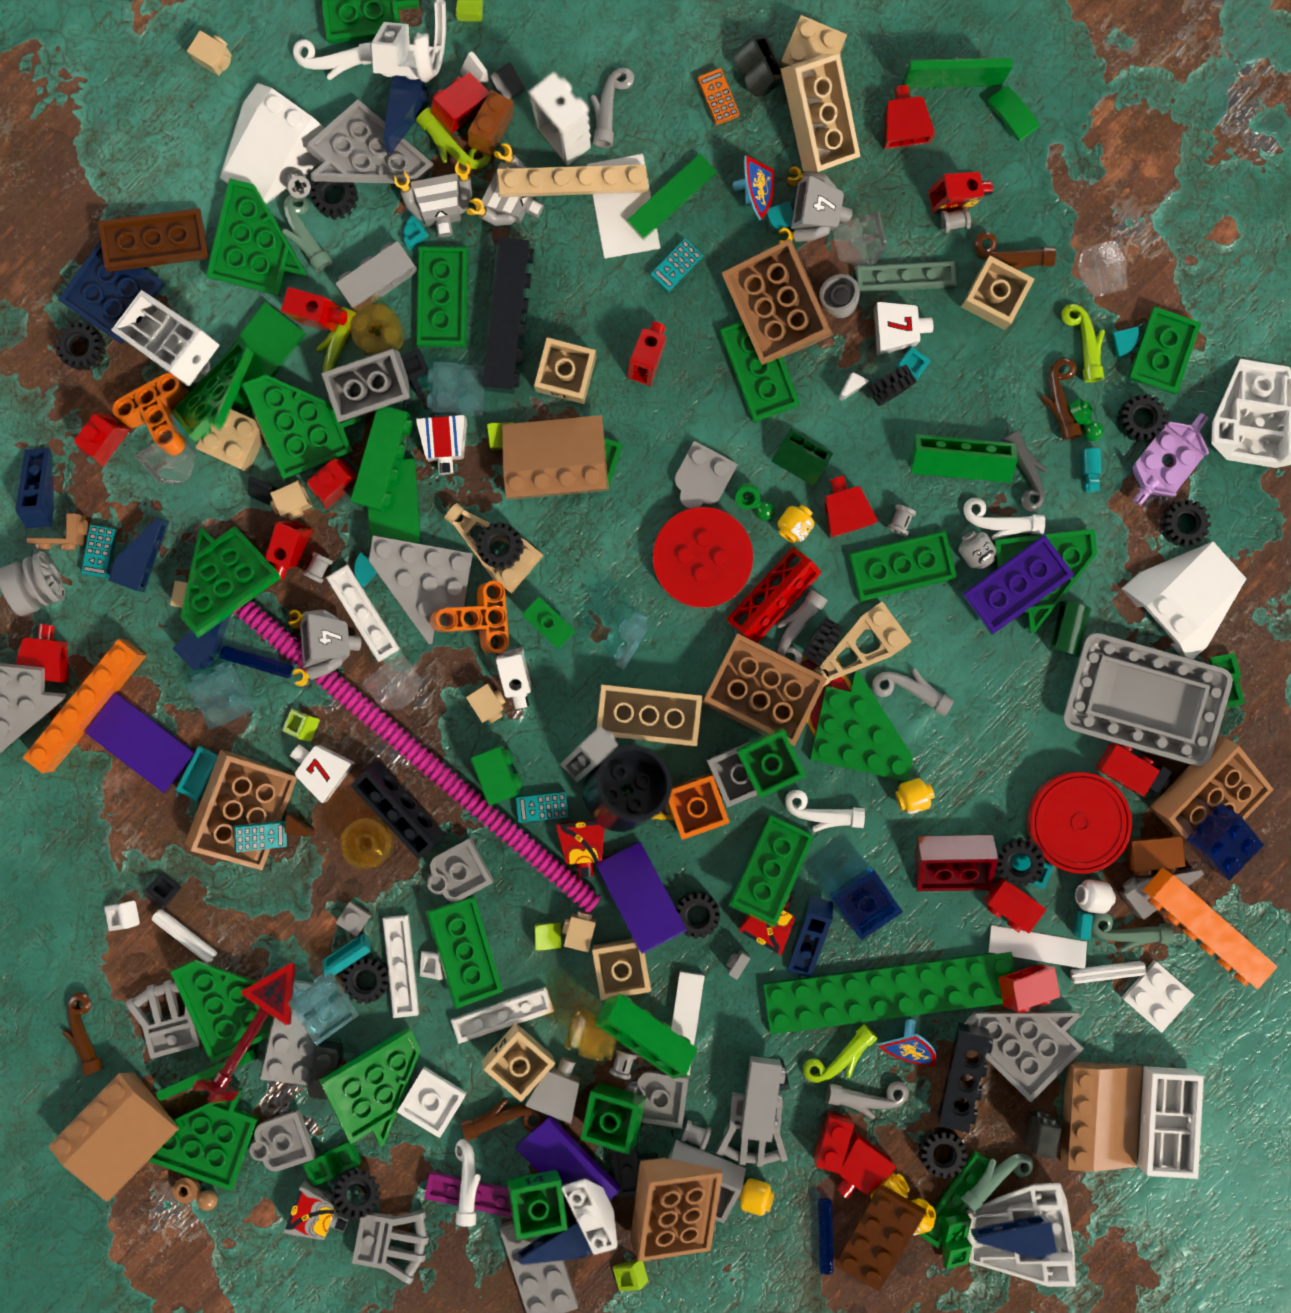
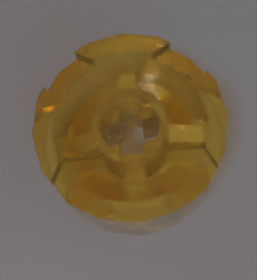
M382 304L365 306L351 320L352 339L365 355L370 357L391 349L401 350L400 347L405 338L404 326L393 310ZM380 328V332L382 334L380 336H376L374 334L375 330Z
M366 816L357 819L348 825L341 835L342 856L349 864L359 869L377 867L388 859L394 850L395 835L379 817ZM364 837L366 839L369 837L372 840L371 844L373 846L365 847L366 841Z
M577 1009L576 1013L572 1015L564 1047L571 1050L573 1046L580 1051L579 1055L590 1059L603 1061L604 1056H607V1059L611 1060L617 1040L595 1025L598 1017L591 1016L589 1011Z

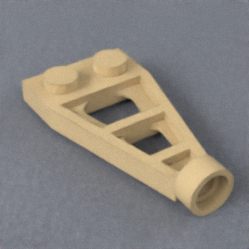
M458 503L453 505L444 517L450 524L455 526L491 577L502 583L504 588L511 594L544 556L525 539L521 538L524 544L522 546L523 554H520L521 559L518 562L516 561L514 566H508L507 569H495L480 559L481 557L477 553L478 547L476 542L470 536V531L474 526L479 525L487 528L490 523L465 511ZM463 514V520L461 522H456ZM502 536L494 538L491 542V545L495 541H503L509 544L508 539Z
M882 601L863 614L830 652L824 662L812 671L827 678L824 685L826 686L831 680L893 656L912 641ZM864 630H871L880 642L879 649L868 654L861 653L856 646V640ZM846 647H849L857 657V660L847 667H841L836 661V657ZM823 669H825V670L828 671V673H829L828 677H827V675L824 673Z

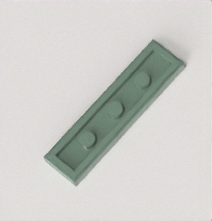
M955 261L856 266L855 280L859 285L860 293L955 288L957 286Z

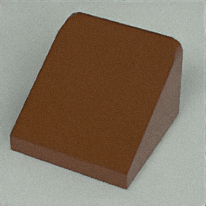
M287 814L284 833L305 837L315 834V829L296 814Z

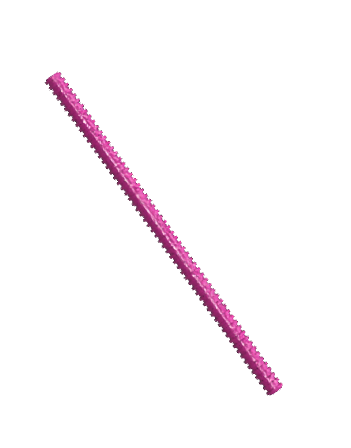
M254 601L247 602L233 613L234 615L238 614L240 620L244 619L246 625L250 624V629H255L257 635L261 634L263 640L267 639L269 645L273 644L275 650L279 649L281 655L285 654L287 660L291 659L293 665L297 664L298 669H303L304 672L307 671V668H303L301 641L297 642L295 636L291 637L289 631L285 632L283 626L279 627L277 621L273 622V617H267V612H262L260 606L256 607ZM331 672L315 679V683L322 685V690H327L329 696L333 695L335 701L339 700L341 706L345 705L347 711L351 710L353 716L357 715L359 721L363 720L365 726L369 725L371 731L375 730L377 736L381 735V740H387V745L394 746V751L398 750L400 756L404 755L406 761L410 760L412 766L416 765L418 771L422 770L424 776L428 775L430 781L434 780L436 786L440 785L443 792L446 790L449 797L453 796V801H459V806L466 807V812L470 811L472 817L476 816L478 822L482 821L484 827L488 826L490 832L494 831L496 837L500 836L502 842L506 841L508 847L512 846L514 852L518 851L520 853L518 856L525 857V862L529 861L532 863L531 867L535 866L538 868L536 870L538 873L541 871L544 878L547 876L550 883L553 881L556 888L560 887L562 893L566 892L568 898L572 897L574 903L578 902L580 908L584 907V912H591L600 901V894H594V889L590 890L588 884L584 885L582 879L578 880L576 874L572 875L570 869L566 870L564 864L560 865L558 859L554 860L552 854L548 855L546 849L540 848L541 844H535V839L528 838V833H522L523 829H518L516 823L512 824L510 818L506 819L504 813L500 814L498 808L494 809L493 805L489 806L486 798L482 799L480 793H475L476 789H470V784L463 783V778L459 779L457 773L453 774L451 768L447 769L444 762L441 764L438 757L435 759L432 752L429 754L426 747L423 749L420 742L417 744L414 737L411 739L408 732H403L404 728H398V723L391 722V717H385V712L381 713L379 707L375 708L373 702L369 703L367 697L363 698L362 693H357L355 687L351 688L349 682L345 683L343 677L339 678L337 672Z

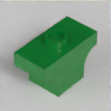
M540 597L522 614L558 650L576 632Z

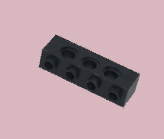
M379 761L365 770L350 785L418 860L446 835Z
M958 1022L938 1112L939 1126L969 1133L971 1124L975 1125L978 1110L974 1108L976 1101H981L983 1086H980L981 1077L985 1078L988 1070V1062H985L987 1053L991 1054L993 1048V1038H990L989 1029ZM968 1051H976L978 1053L973 1058L965 1056ZM968 1074L972 1076V1079L962 1081L960 1077ZM959 1098H964L967 1100V1102L962 1105L955 1103V1101Z

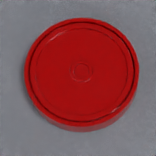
M697 507L678 513L663 526L656 538L653 549V567L661 587L677 602L694 608H711L731 600L745 586L753 566V549L746 530L734 517L715 508Z
M1071 771L1050 778L1038 788L1028 806L1026 826L1029 839L1032 840L1031 843L1035 844L1036 842L1039 845L1038 848L1043 850V857H1045L1048 863L1064 871L1083 874L1104 869L1120 857L1130 839L1132 816L1126 798L1109 780L1092 773Z

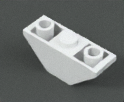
M586 1179L564 1185L562 1187L564 1195L593 1254L596 1255L616 1249L618 1245L614 1209L603 1187Z

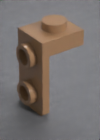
M67 514L66 539L27 538V544L35 545L37 550H51V545L60 546V550H76V546H85V535L88 534L86 516Z

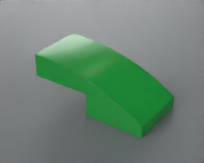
M1008 85L987 99L988 107L1003 120L1004 128L1019 142L1039 128V123L1029 108Z
M1235 653L1210 657L1209 665L1227 670L1233 679L1226 708L1245 704L1238 680L1241 678V673Z
M346 1141L317 1155L313 1160L304 1162L303 1167L314 1187L335 1178L344 1171L359 1166L363 1161L355 1144H350Z
M967 1213L944 1219L942 1254L946 1269L965 1265L969 1262L972 1244L968 1240V1234L972 1220Z

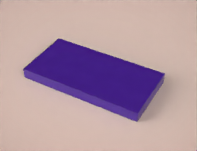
M1042 535L962 595L990 634L993 635L1072 578L1074 574L1046 535Z
M118 692L112 695L84 732L163 793L167 792L195 753V751Z
M641 841L596 864L641 955L687 931Z
M552 1116L546 1118L515 1147L539 1173L557 1169L562 1187L586 1179L603 1187L609 1200L621 1188Z

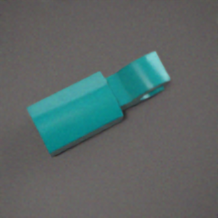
M1101 449L1082 450L1083 475L1086 476L1085 493H1096V491H1100Z

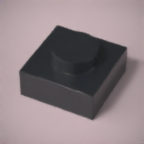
M1155 765L1154 767L1160 770L1149 788V791L1159 793L1160 790L1163 791L1169 784L1170 778L1168 777L1171 771L1163 766Z

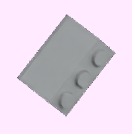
M395 349L321 373L338 422L410 398L408 376L400 352Z
M676 1140L667 1159L722 1170L723 1175L715 1220L724 1223L742 1191L746 1168Z

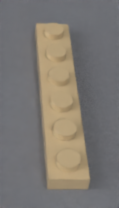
M646 165L497 169L496 172L499 197L644 193L648 190Z

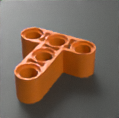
M165 373L115 401L112 408L113 413L127 427L136 428L146 423L154 442L167 454L175 456L183 451L185 440L170 409L175 407L188 394V388L173 374Z
M488 581L478 587L476 594L477 606L444 608L432 613L430 625L437 632L479 630L480 645L487 654L501 653L508 647L506 596L504 586L499 581ZM488 586H491L495 591L493 599L487 596L486 590ZM490 611H493L497 616L495 624H492L488 619ZM466 612L470 613L473 618L470 626L464 622ZM441 614H445L448 617L449 621L446 627L439 623ZM492 636H495L499 641L496 649L490 645Z

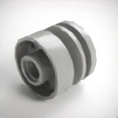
M40 551L32 557H25L23 565L15 561L0 568V588L10 607L19 616H26L38 611L41 608V603L44 606H50L53 602H60L65 598V588L60 573L50 557L44 552Z

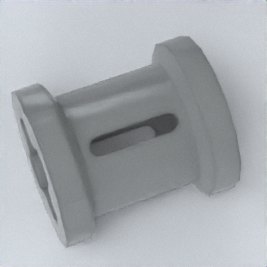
M295 168L285 173L284 184L288 188L289 193L295 198L306 197L310 192L311 186L305 174ZM299 180L300 185L296 187L294 182Z
M967 206L962 207V210L941 211V226L944 233H949L950 230L957 228L970 229L971 216Z
M896 504V512L892 522L886 528L897 534L908 536L909 532L907 529L912 517L916 515V511Z
M313 551L311 554L313 558L308 568L303 570L302 574L319 583H323L322 577L327 567L332 565L333 561Z
M617 1047L615 1063L610 1068L609 1073L621 1079H630L632 1063L634 1059H637L638 1054L630 1049Z
M688 1119L683 1128L680 1141L691 1142L704 1150L711 1134V1128L707 1127L704 1129L692 1124V1121Z

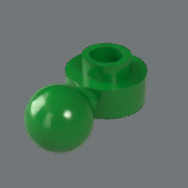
M1081 398L1069 404L1070 411L1075 420L1084 426V437L1089 441L1099 440L1103 435V427L1099 422L1092 420V413L1094 411L1088 400L1084 401Z
M743 483L736 489L735 501L740 508L745 510L754 508L756 516L762 521H768L773 518L775 514L773 504L760 500V490L756 485ZM751 492L752 495L747 497L744 493Z

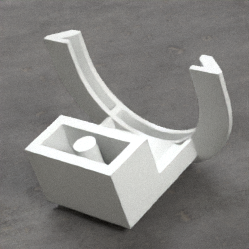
M436 0L434 3V46H429L428 34L421 35V33H418L414 39L415 44H409L408 24L383 22L371 43L373 73H380L386 77L395 75L406 76L412 80L420 78L422 82H428L438 74L443 60L446 38V3L444 0Z

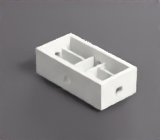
M552 73L530 91V97L537 129L565 164L569 166L591 148L589 117L587 115L588 108L581 98L575 99L571 94L572 89L569 83L563 77L559 79L555 73Z
M142 290L112 328L114 333L188 386H190L219 347V344L199 328ZM142 316V320L136 323V319Z
M1143 1066L1138 1167L1147 1176L1198 1179L1204 1076L1194 1069Z

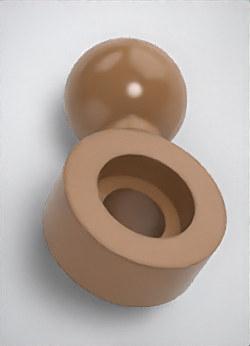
M185 1176L174 1184L173 1195L180 1203L187 1204L196 1200L198 1206L205 1211L212 1210L217 1205V1194L213 1190L201 1191L200 1182L196 1178ZM183 1187L187 1189V1195L182 1192Z

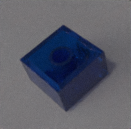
M1220 804L1186 839L1208 867L1228 881L1264 846L1263 842L1242 816L1223 804Z
M872 867L867 868L829 894L860 940H863L903 913Z

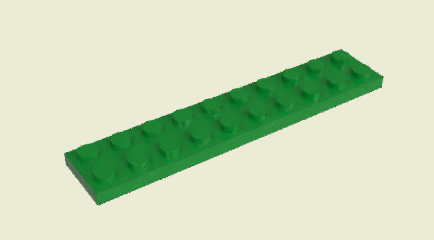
M1012 952L999 954L984 953L811 976L810 978L804 977L763 983L769 1032L771 1035L1003 1004L998 977L1015 972Z

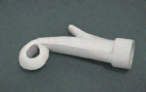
M299 40L293 47V56L299 65L308 69L334 68L327 75L328 80H332L339 73L353 66L373 64L371 42L314 58V45L308 40ZM304 47L308 49L306 58L302 57L301 50Z
M977 497L971 498L964 504V515L970 523L981 528L999 530L998 533L991 537L993 541L1020 533L1044 534L1045 515L984 517L986 504L982 499ZM973 505H978L980 508L977 515L971 510Z
M792 790L785 797V806L792 815L809 821L821 822L812 828L813 832L835 826L864 828L865 808H805L808 802L807 796L801 790ZM794 798L801 799V803L798 806L792 802Z
M463 1138L455 1146L456 1157L463 1162L459 1208L456 1211L455 1224L459 1226L476 1225L477 1213L474 1211L475 1195L481 1176L480 1174L475 1175L473 1148L470 1142Z

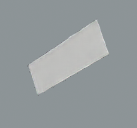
M991 925L989 953L1012 952L1013 957L1085 969L1087 942L1033 932L1028 934L1022 930L1018 933L1014 929Z

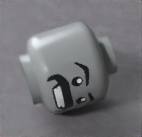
M971 531L962 537L963 542L959 546V552L969 567L983 569L995 560L996 547L985 532L975 533V531Z

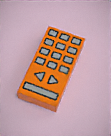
M719 68L699 76L698 83L716 126L739 117L740 113L722 69Z

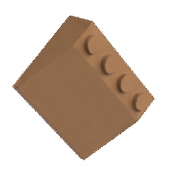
M790 239L722 272V276L762 365L812 346L834 335L798 252Z
M602 415L502 425L503 472L507 499L516 500L609 491Z
M737 633L702 700V705L763 736L783 728L792 747H794L827 678Z
M1218 735L1210 761L1203 766L1190 764L1150 808L1176 835L1182 836L1183 842L1203 861H1206L1274 789L1239 745Z
M221 749L185 844L190 851L263 870L270 849L236 852L234 850V826L281 821L297 777L248 757Z
M1071 1061L1066 1066L1060 1161L1068 1170L1094 1172L1137 1166L1142 1066Z
M135 1072L119 1073L48 1147L67 1170L107 1202L175 1134L179 1127Z
M667 1158L640 1161L630 1236L638 1262L711 1251L723 1175L721 1169Z

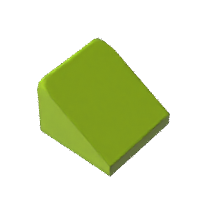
M457 0V20L482 22L483 0Z
M513 422L487 424L490 449L492 451L503 449L502 425L513 424Z
M291 708L282 731L300 740L310 742L313 739L320 719Z
M561 922L535 924V951L561 948Z
M638 1259L612 1267L619 1291L640 1290L648 1283L643 1261L638 1262Z

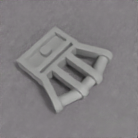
M172 980L164 981V984L159 986L155 984L149 985L137 997H131L126 1001L128 1009L142 1026L150 1059L202 1044L186 1006L185 1014H180L175 992H180ZM164 994L166 995L172 1017L167 1020L163 1018L158 996ZM148 1000L155 1023H151L141 1009V1005Z
M732 1093L729 1126L719 1142L715 1153L720 1156L725 1155L739 1162V1165L753 1163L757 1167H763L764 1164L778 1160L782 1162L788 1161L780 1135L782 1104L781 1109H776L775 1118L779 1119L777 1135L774 1134L778 1150L765 1153L766 1141H758L757 1153H747L748 1139L741 1138L740 1151L728 1146L736 1128L740 1129L745 1096L743 1093Z
M417 1210L398 1216H393L389 1213L386 1215L370 1212L364 1218L361 1217L352 1263L384 1269L403 1282L411 1284L415 1278L414 1273L421 1262L425 1261L426 1257L424 1248L428 1244L429 1235L426 1233L424 1222L426 1218L425 1210ZM414 1222L416 1233L394 1230L393 1226ZM390 1240L415 1243L414 1250L389 1247ZM387 1256L409 1260L410 1262L406 1269H402L389 1261Z

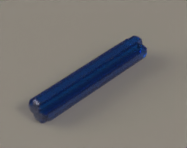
M223 646L220 652L221 659L277 676L290 678L293 673L294 667L292 665L232 647Z
M820 1198L818 1200L820 1273L822 1275H832L834 1273L832 1201L830 1198Z

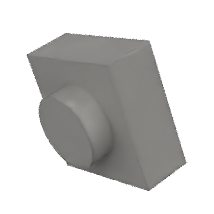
M350 901L336 924L357 937L372 914Z
M740 949L738 954L733 953L726 964L729 967L727 971L730 976L736 980L739 978L751 959L749 954Z

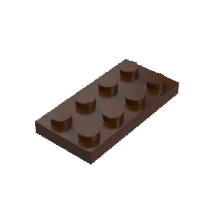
M200 208L98 221L104 265L107 272L209 259Z
M880 1184L838 1255L834 1266L875 1290L880 1291L924 1218L926 1209Z

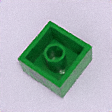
M779 728L736 749L760 799L807 777L783 728Z
M503 745L471 758L489 806L522 792L521 788L524 784L520 773H515L512 764L515 760L510 748L505 749Z
M599 1082L590 1091L580 1140L629 1154L637 1144L647 1096Z
M557 1169L507 1179L513 1228L517 1240L568 1230L561 1179Z

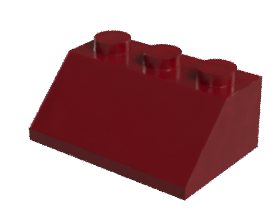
M993 835L918 836L915 849L916 892L991 890L998 862Z

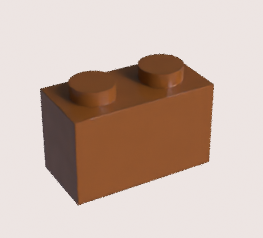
M490 90L468 130L470 147L488 156H492L513 118V100Z
M1170 834L1129 839L1125 848L1128 870L1136 872L1139 876L1151 875L1152 870H1160L1161 868L1172 873L1177 872L1178 867H1186L1182 836Z

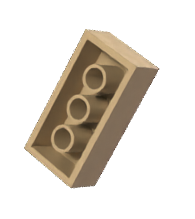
M840 53L823 54L782 68L781 73L803 171L819 172L860 157Z
M601 685L597 729L601 726L617 738L697 746L702 696Z

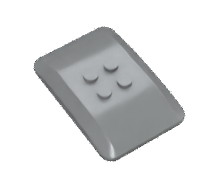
M1094 633L1089 635L1084 641L1063 714V721L1065 726L1072 731L1187 764L1203 766L1212 757L1233 679L1227 670L1104 634Z

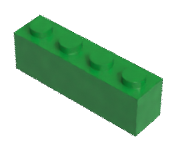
M387 406L376 410L351 497V502L355 505L384 512L385 507L390 506L392 500L391 485L397 482L399 476L398 461L403 459L406 451L404 440L406 435H410L413 427V421L410 420L411 416L408 412Z
M915 434L910 455V466L912 474L923 476L934 475L946 478L955 477L1011 483L1018 456L1015 443Z
M623 994L606 999L595 1023L600 1029L673 1079L687 1076L698 1048L691 1044L688 1038L673 1032L668 1024L659 1022L652 1017L648 1010L639 1008L632 1003L631 998Z

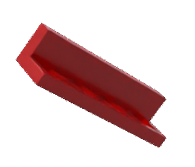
M792 547L726 621L744 637L758 643L822 572L811 559L795 547ZM795 557L801 560L795 567L789 568V563ZM782 577V582L778 586L772 587V582L775 578ZM765 595V600L762 604L755 605V600L759 596ZM749 613L748 619L742 625L736 622L742 614Z

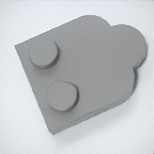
M694 441L675 476V485L681 491V503L689 509L700 507L703 503L706 505L716 503L724 492L738 464Z
M470 837L433 858L430 864L431 874L427 878V887L433 894L444 895L447 900L457 902L492 884L494 879Z
M648 1070L640 1075L638 1081H632L626 1086L625 1090L647 1096L641 1122L682 1129L689 1076L673 1079L664 1072Z
M300 1109L263 1121L255 1129V1138L249 1146L251 1157L257 1161H263L265 1167L271 1171H280L313 1160L316 1157Z

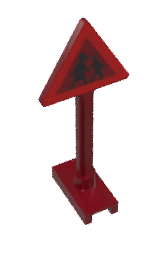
M289 963L241 992L243 996L259 1006V1009L222 1070H219L214 1078L198 1079L193 1085L192 1089L195 1092L208 1090L211 1093L208 1098L209 1102L231 1101L236 1098L239 1091L229 1084L232 1079L231 1075L269 1014L283 1024L291 1025L295 977L294 963Z

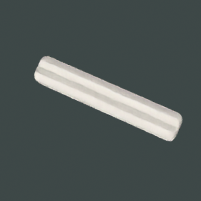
M159 909L153 915L152 921L204 962L210 963L216 957L217 951L163 909Z
M1134 961L1086 967L1085 969L1078 968L1070 970V978L1074 984L1142 976L1146 974V967L1144 962Z

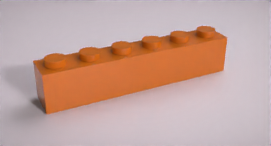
M118 639L24 755L23 759L42 774L54 772L83 736L85 730L112 695L120 690L147 655L129 640Z
M1161 868L1142 890L1150 897L1147 901L1159 911L1163 908L1167 912L1165 917L1176 926L1180 923L1184 927L1182 932L1193 941L1198 939L1202 942L1199 947L1211 957L1213 954L1218 956L1219 959L1216 962L1228 972L1231 969L1234 970L1236 974L1233 977L1245 987L1250 984L1258 990L1277 968L1270 959L1166 869Z

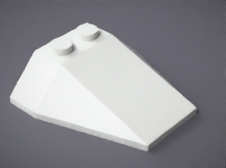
M257 83L242 105L220 178L227 184L229 178L254 184L267 204L288 189L284 184L285 173L288 170L295 168L301 170L306 176L322 164L306 148L307 143L319 134L324 127L273 88Z
M1244 359L1239 360L1212 421V445L1226 460L1273 468L1291 465L1290 367Z
M1210 542L1139 572L1121 590L1137 607H1144L1174 640L1171 646L1181 657L1193 660L1209 645L1246 578L1214 542Z
M1060 1183L1032 1184L982 1203L983 1207L976 1214L969 1209L963 1212L967 1213L972 1220L970 1229L1045 1214L1052 1223L1057 1253L1050 1254V1257L1045 1259L1031 1258L977 1243L969 1229L968 1240L972 1244L969 1262L1049 1287L1076 1285L1075 1253L1067 1199Z

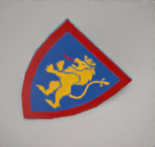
M744 156L745 179L734 181L733 188L735 191L745 189V205L752 206L758 219L761 220L768 212L772 202L774 169L748 156Z
M906 1020L904 1037L877 1044L878 1048L900 1060L923 1066L934 1067L936 1052L931 1044L918 1034H915L916 1022L914 1020Z

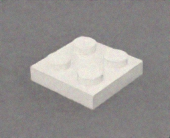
M1153 960L1146 968V974L1139 976L1121 998L1162 1033L1193 998L1194 994L1158 962Z
M424 1067L397 1112L440 1138L467 1092Z

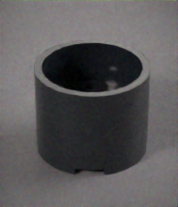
M639 745L622 746L610 752L587 774L583 784L582 797L592 819L598 825L610 831L626 832L646 823L665 808L672 792L671 774L663 759L651 749ZM621 787H624V788H625V789H624V792H625L627 795H625V796L622 795L623 790L620 789Z

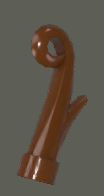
M991 232L980 233L974 242V249L982 259L987 260L989 256H992L1017 270L1031 266L1054 267L1055 246H1043L1041 249L994 252L997 246V239ZM984 239L990 240L991 243L987 250L982 247Z
M1069 358L1056 360L1050 368L1049 387L1052 400L1045 395L1040 396L1041 400L1049 407L1057 419L1063 441L1082 435L1080 424L1076 422L1070 411L1069 403L1060 383V380H1068L1076 374V364ZM1062 366H1067L1070 370L1068 373L1063 374L1059 372V369Z
M77 992L69 999L67 1007L72 1034L68 1030H63L62 1034L71 1043L79 1056L83 1075L87 1076L103 1069L104 1066L101 1058H98L80 1016L90 1010L91 1000L85 993ZM79 1001L82 1003V1008L78 1006Z
M504 1097L496 1106L483 1115L461 1121V1126L466 1141L478 1138V1135L519 1117H522L525 1129L532 1132L545 1120V1116L542 1112L526 1107V1105L502 1109L508 1101ZM530 1115L537 1118L538 1121L535 1124L529 1123Z

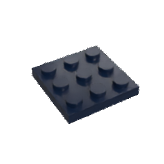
M100 239L58 300L114 340L123 344L125 340L114 333L112 328L141 290L155 299L165 283L144 268L107 272ZM139 316L136 319V323L139 322L142 316Z

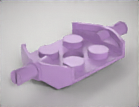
M1200 413L1190 425L1168 422L1164 425V430L1159 432L1160 434L1152 440L1132 466L1134 476L1141 489L1135 498L1132 499L1134 503L1142 506L1143 502L1151 494L1163 497H1174L1177 495V490L1202 458L1209 454L1200 433L1201 428L1209 420L1207 416L1204 417L1205 414ZM1164 454H1169L1173 458V465L1170 468L1165 467L1162 463Z

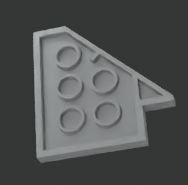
M356 100L309 141L306 148L307 151L322 163L311 173V179L319 182L395 184L394 175H396L398 182H405L406 177L403 172L405 171L409 175V184H411L412 181L421 180L433 169V163L404 138L392 153H386L383 140L385 122L359 100Z
M372 536L369 563L428 644L433 643L435 631L430 625L432 613L444 608L464 607L472 553ZM441 614L439 623L448 625V617L445 614Z
M0 663V753L66 698V694L45 692V668Z
M1076 1011L974 1012L964 1022L965 1024L989 1029L990 1038H993V1048L991 1054L987 1053L986 1059L1030 1102L1083 1050L1066 1032L1080 1017Z

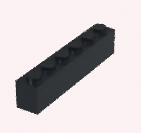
M499 237L482 385L485 391L514 394L515 387H520L521 373L517 372L518 363L523 361L524 348L520 347V341L526 335V323H523V314H528L529 298H525L526 288L531 289L532 274L528 273L529 264L534 263L535 249L531 248L529 240Z

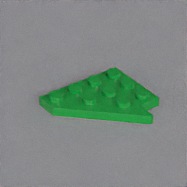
M322 0L328 44L373 39L383 22L401 23L399 10L420 8L419 0Z
M229 178L206 277L281 297L286 273L307 278L308 274L286 236L282 233L279 224L254 184Z
M241 340L170 411L186 434L195 442L200 438L206 437L211 431L212 426L221 431L254 355Z
M263 375L241 384L281 479L288 478L352 452L343 428L362 421L360 416L338 422L331 403L268 375Z
M236 526L215 540L202 527L198 532L180 617L193 634L199 638L281 579L277 570Z
M1095 529L1045 534L1074 576L1025 611L1028 633L1036 632L1097 555ZM1042 535L994 540L993 544L997 550L995 554L996 569Z
M854 671L850 692L825 687L809 760L907 782L913 756L861 674Z
M196 959L171 970V975L211 1063L231 1055L259 1009V1006L243 996L241 992L258 981ZM269 1014L250 1046L268 1038L272 1015Z
M409 1027L319 1080L350 1144L371 1131L380 1147L385 1144L421 1051Z
M237 1088L239 1093L234 1100L215 1103L208 1102L174 1118L173 1121L179 1129L148 1162L232 1191L259 1119L258 1116L236 1109L243 1088Z

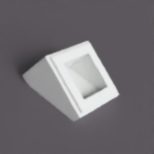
M471 51L461 68V74L464 76L470 72L484 85L489 81L488 72L474 52L472 53Z
M851 373L839 395V399L843 401L868 384L869 380Z
M135 901L104 907L109 931L127 929L140 924Z
M421 951L420 976L437 980L445 979L438 952Z

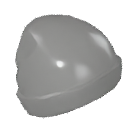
M844 274L828 278L820 290V304L823 309L835 318L848 317L854 312L859 301L860 288L857 281L851 276Z

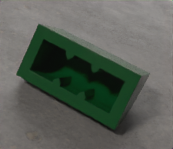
M790 428L771 462L814 486L829 463L833 452Z
M1071 601L1061 602L1049 650L1075 657L1080 656L1091 611L1090 607Z

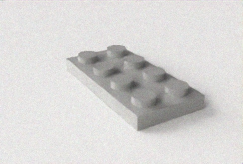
M294 980L291 1025H285L275 1017L272 1018L259 1075L260 1080L308 1085L309 1079L314 1072L312 1060L316 1049L320 1045L333 988L331 985Z
M513 1221L501 1224L499 1230L526 1313H566L578 1309V1302L564 1260L527 1265L520 1264L514 1260L512 1255L541 1236L517 1240Z

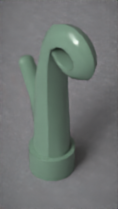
M289 195L284 201V212L294 233L287 229H283L282 233L295 242L307 255L315 272L323 271L332 264V260L327 252L322 250L297 215L308 211L309 202L306 197L295 198ZM298 202L302 207H296L293 203Z
M1097 913L1093 916L1091 930L1094 935L1105 940L1127 942L1120 946L1119 950L1121 952L1143 944L1154 942L1172 944L1174 941L1171 923H1159L1157 926L1111 929L1113 919L1109 914ZM1106 921L1104 927L1100 928L1098 926L1099 922Z
M1023 1153L1015 1154L996 1168V1160L992 1158L979 1182L971 1191L968 1190L960 1198L970 1211L976 1214L983 1207L982 1203L1012 1171L1021 1178L1030 1175L1033 1169V1161L1030 1156ZM1021 1163H1024V1167L1020 1169Z

